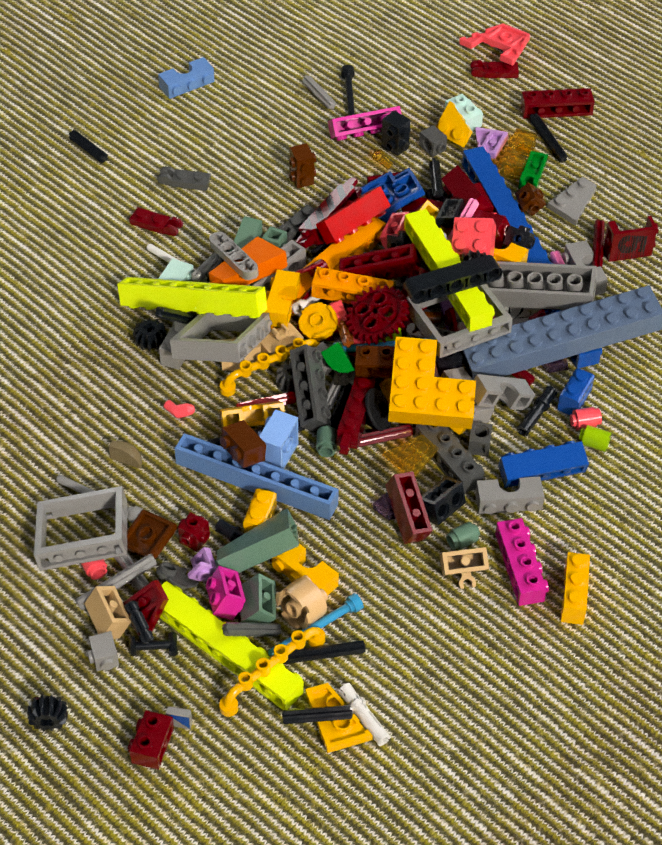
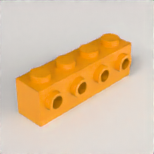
M317 267L312 281L311 297L336 302L341 300L342 303L351 304V301H357L356 295H363L362 290L369 292V287L376 290L377 285H380L381 289H383L385 284L390 289L394 286V281Z

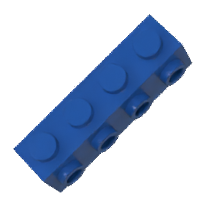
M568 441L560 446L548 445L540 450L528 449L519 454L507 453L500 458L498 464L505 488L518 486L519 478L540 477L541 481L584 473L589 466L582 441L576 443L575 441Z

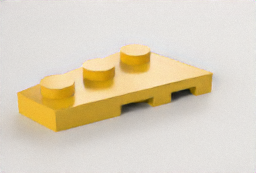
M328 683L305 689V694L311 708L345 705V702ZM353 714L351 719L316 722L327 753L373 740V735L361 725L360 720L355 714Z

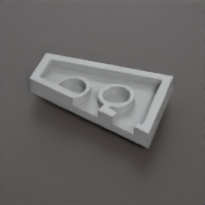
M582 176L549 201L547 208L576 226L586 205L589 204L597 185Z

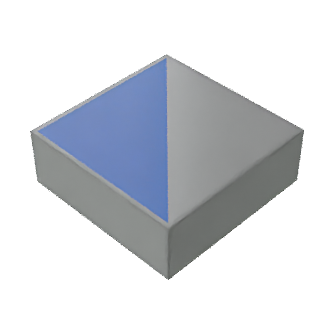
M170 706L167 708L166 715L173 717L174 727L191 729V710Z

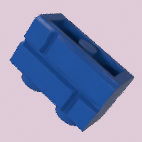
M576 368L560 394L557 409L568 415H571L573 410L581 409L592 391L595 376L592 373Z

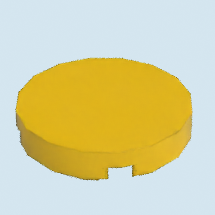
M320 302L310 304L304 308L298 320L299 329L308 339H315L317 341L330 337L337 329L338 317L332 306Z

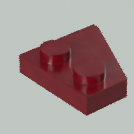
M153 580L123 602V604L137 601L140 607L139 612L142 611L149 626L148 631L151 630L152 632L169 599L159 580Z

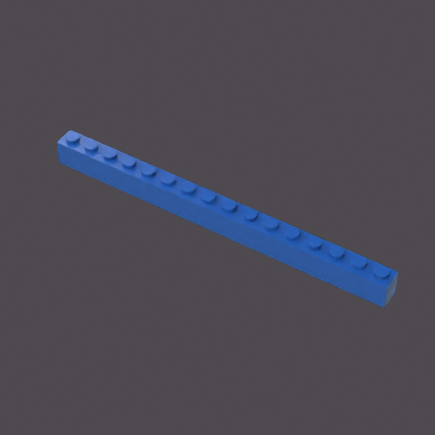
M482 146L463 150L462 165L473 184L480 182L494 206V213L506 216L510 226L519 228L522 225L530 228V233H533L532 226L527 223L524 212H521L517 200H514L510 188H507L503 176H500L496 164H493L491 156L486 152L485 148ZM534 235L535 244L532 249H529L527 263L553 264L549 261L546 250H543L539 238ZM544 309L546 315L563 311L555 309ZM602 347L571 356L570 358L576 368L599 364Z

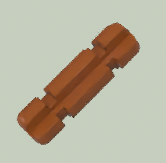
M341 320V323L337 324L342 345L351 348V345L354 344L352 334L348 330L346 322Z

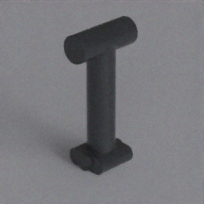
M169 632L167 634L168 640H153L147 644H142L141 641L136 642V637L134 636L130 637L131 656H136V651L169 649L170 656L178 655L176 632Z

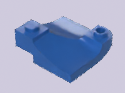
M410 168L395 176L389 171L360 187L362 190L361 195L369 190L381 186L391 205L385 210L386 213L378 217V219L386 224L392 213H396L398 209L425 195L422 186Z

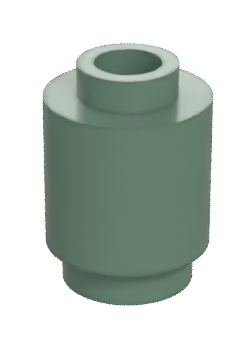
M328 425L317 430L316 449L320 456L331 457L337 450V430Z
M466 522L450 530V533L446 534V539L453 550H461L477 542L480 531L476 524Z

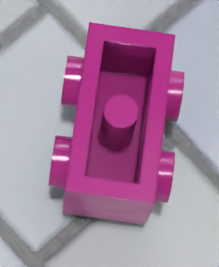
M218 566L206 582L209 603L211 604L213 615L233 620L237 613L241 612L246 601L240 577L237 571Z

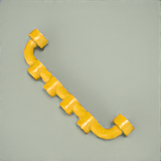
M295 338L293 346L286 348L284 345H279L275 348V353L272 355L260 353L257 361L253 363L247 360L242 361L239 369L231 372L226 379L220 382V393L227 397L234 395L236 392L235 379L241 376L249 377L257 369L265 370L273 362H284L287 356H290V350L305 344L317 347L320 342L315 339L303 340L302 338Z
M311 627L303 632L300 630L294 631L291 635V642L287 645H276L274 647V655L269 659H258L256 669L251 673H240L238 683L219 702L221 714L226 717L234 716L239 709L236 696L242 691L251 690L253 682L260 677H267L271 672V668L278 663H285L290 653L295 649L300 650L305 647L306 641L311 647L323 646L325 643V632L318 627Z

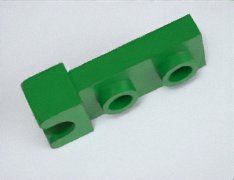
M535 151L530 152L519 180L518 189H521L527 182L536 188L539 187V182L548 161V154Z

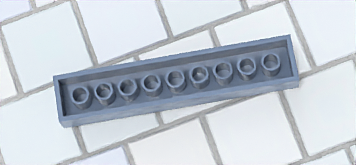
M650 285L512 325L511 333L462 350L465 358L464 365L472 379L475 378L476 374L503 377L662 330V307Z

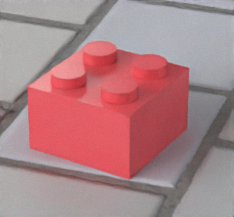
M454 217L452 249L454 252H457L459 257H461L463 253H468L469 250L472 252L479 250L480 253L486 252V255L494 257L496 236L494 219Z

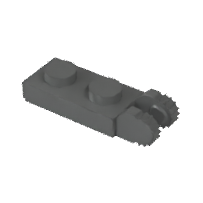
M165 166L161 168V175L157 179L159 183L172 187L206 191L211 180V173L174 170L172 167Z
M306 204L284 225L282 224L278 228L287 231V243L291 240L294 241L300 236L298 228L316 210L315 208Z

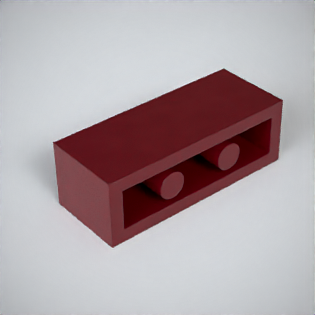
M458 165L441 179L445 184L443 189L449 196L453 195L450 198L464 199V207L470 198L476 199L479 203L476 210L484 211L490 206L489 202Z
M414 472L394 474L385 486L403 542L408 544L424 541L433 530Z

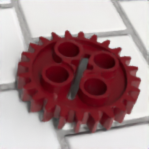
M385 284L383 289H381L380 285H377L376 290L369 287V292L362 290L363 295H356L357 301L350 302L353 307L347 308L349 314L345 315L348 320L346 325L354 338L359 339L361 343L366 341L370 345L373 340L377 345L380 339L385 343L386 337L393 339V333L400 334L398 328H405L403 322L409 320L406 316L410 314L408 310L410 306L407 299L394 286L389 289L387 284Z

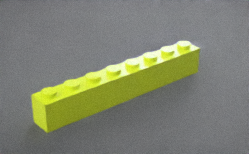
M427 209L405 214L404 230L430 271L461 263L458 253L454 252L450 241L446 240L442 229L438 228L434 217L429 214ZM478 287L446 295L469 332L492 326V319L495 315L494 308L491 304H488L483 291H480Z
M126 277L117 283L120 305L129 306L131 309L144 307L146 310H153L157 307H164L182 312L193 311L197 314H231L232 317L243 315L249 316V318H258L268 309L265 287L136 277Z
M168 581L161 585L169 600L160 619L235 675L239 676L242 672L251 673L256 669L258 659L270 658L262 647H256L246 636L223 635L222 625L226 622L218 619L211 610H206L200 606L195 598H189L179 587L170 584ZM278 663L271 668V672L267 677H260L253 682V688L282 710H288L304 693V681L300 675L286 669L283 663Z

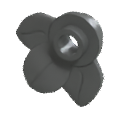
M163 562L156 569V573L161 580L168 581L179 588H194L199 584L198 581L188 578L186 568Z

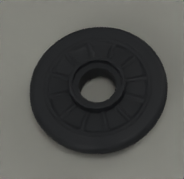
M377 388L369 389L365 397V407L370 422L378 431L390 428L391 422H388L389 403L386 397Z

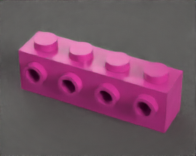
M400 106L331 119L327 121L331 139L336 138L337 141L345 140L348 135H353L354 138L364 136V132L370 131V134L380 133L382 119L392 111L401 114Z
M522 518L497 522L495 536L518 606L544 602L549 586L547 580L542 577L541 562L537 561L535 557L536 548L534 543L531 544L529 527L524 525Z

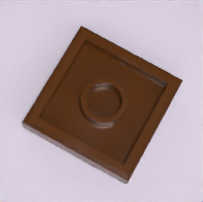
M143 509L127 530V550L143 558L151 554L156 560L178 529V526Z

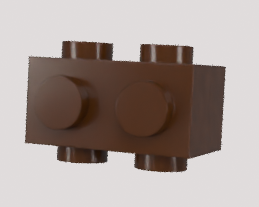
M307 143L290 147L289 178L291 182H294L297 189L314 185V177H316V169L314 167L316 155L314 152H311Z
M356 346V377L392 378L395 346Z

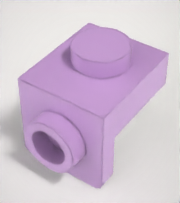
M203 547L190 560L193 569L187 575L189 579L205 582L215 572L217 567L210 548Z

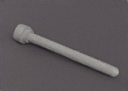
M59 475L56 478L58 483L81 494L94 491L63 475ZM127 506L128 520L133 523L143 508Z

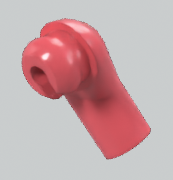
M168 400L164 404V408L176 418L187 417L195 412V407L189 403L176 405L171 400Z

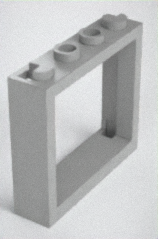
M487 284L477 287L480 291H483L486 301L494 308L495 318L492 319V326L469 332L466 328L444 337L439 334L422 308L448 300V297L443 296L419 304L413 303L409 296L406 297L410 306L408 307L410 311L408 315L425 338L437 340L436 354L439 358L511 333L513 318Z
M262 313L258 318H249V316L243 315L232 317L231 314H199L170 339L172 359L240 363L271 332L272 321L270 320L269 313ZM211 330L243 332L234 341L203 339Z
M122 486L37 502L34 557L40 571L127 555V499ZM116 507L115 534L46 547L48 519Z

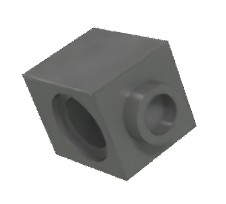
M432 125L420 132L419 146L434 157L446 150L447 136Z
M473 422L468 451L472 455L489 456L493 424Z

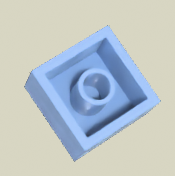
M276 409L271 417H267L264 429L257 434L266 443L265 461L263 462L282 469L285 468L299 444L298 417Z

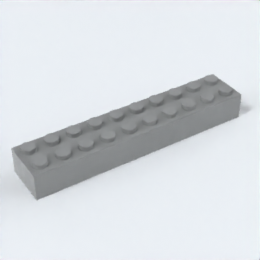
M421 258V268L430 272L429 267ZM497 261L503 271L502 276L494 282L487 283V286L503 307L566 310L595 300L597 266ZM410 275L397 278L396 290L403 289V284Z

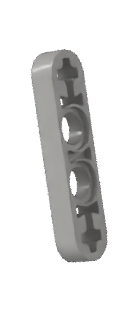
M215 232L210 235V247L243 279L253 280L258 277L257 263L225 233ZM238 259H242V260H243V261H240V262H235V260H238Z

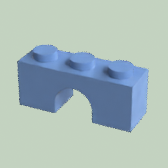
M204 57L189 62V73L181 74L176 72L174 68L159 73V88L171 99L213 83L214 68Z

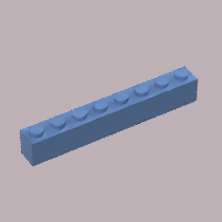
M184 433L175 447L176 464L254 493L256 489L275 492L277 494L276 501L327 520L331 519L338 506L339 489L263 461L242 468L237 461H234L231 454L219 445Z

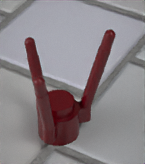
M319 259L295 272L302 274L308 271L310 276L314 278L317 267L328 269L329 267L323 259ZM312 286L303 296L302 300H306L310 296Z

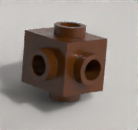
M529 182L515 193L519 202L518 206L524 213L528 212L533 216L546 205L543 198L544 193Z

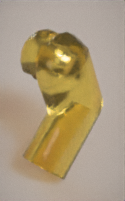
M380 149L373 152V160L387 170H390L394 163L384 156V152Z

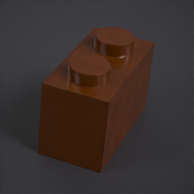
M244 420L222 427L221 446L231 454L234 461H237L242 468L265 461L266 443Z

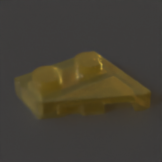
M421 434L384 452L382 456L402 473L414 472L416 478L439 448Z

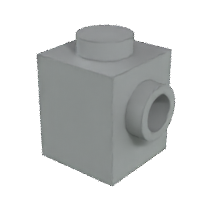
M112 632L89 636L91 650H87L90 664L95 663L96 671H107L119 666Z

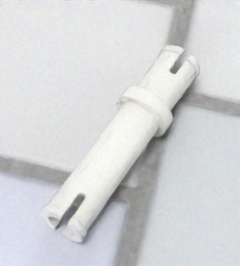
M350 683L341 686L338 693L348 705H351L352 713L359 718L366 730L370 731L378 746L386 744L391 736L369 710L365 699L356 693Z

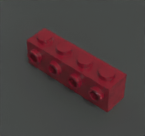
M591 88L522 91L520 106L523 119L530 118V115L538 113L541 118L593 115L595 101Z
M414 243L340 258L339 271L388 280L410 275L415 265L421 268V258Z

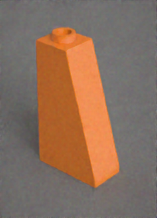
M257 236L241 248L257 263L259 271L257 278L253 280L243 279L224 261L209 272L210 283L249 285L276 273L277 269L282 270L288 266L286 251ZM242 259L235 260V262L243 261Z

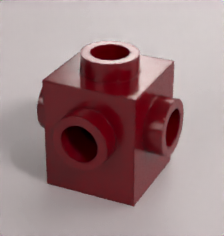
M190 512L178 524L179 543L198 552L210 537L209 522L204 517Z

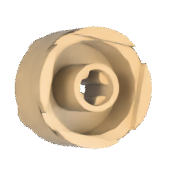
M307 575L297 578L276 595L277 607L281 605L283 609L282 617L295 629H300L301 627L306 629L326 614L328 595L323 589H319Z

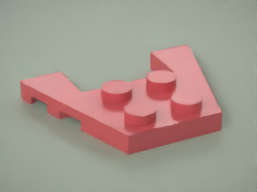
M502 23L485 29L484 33L475 32L469 38L461 37L460 45L472 49L484 42L489 44L490 47L503 50V53L500 54V61L513 66L530 40V34Z

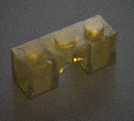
M516 128L514 135H510L509 146H505L504 157H501L499 160L500 176L520 180L527 163V157L535 149L537 133Z

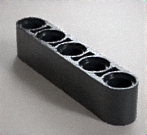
M485 255L410 277L404 282L403 288L410 300L415 304H419L494 282L502 276L503 271L492 255Z

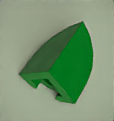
M337 342L321 352L326 363L333 370L341 373L355 370L341 343Z

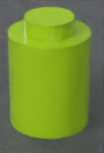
M587 425L586 429H581L579 440H582L584 446L606 452L612 432Z

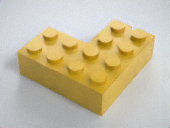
M396 336L388 422L472 429L476 381L434 377L437 340Z

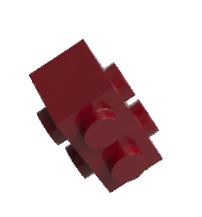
M145 710L143 718H139L137 721L135 739H131L128 745L131 763L159 770L174 731L173 717Z

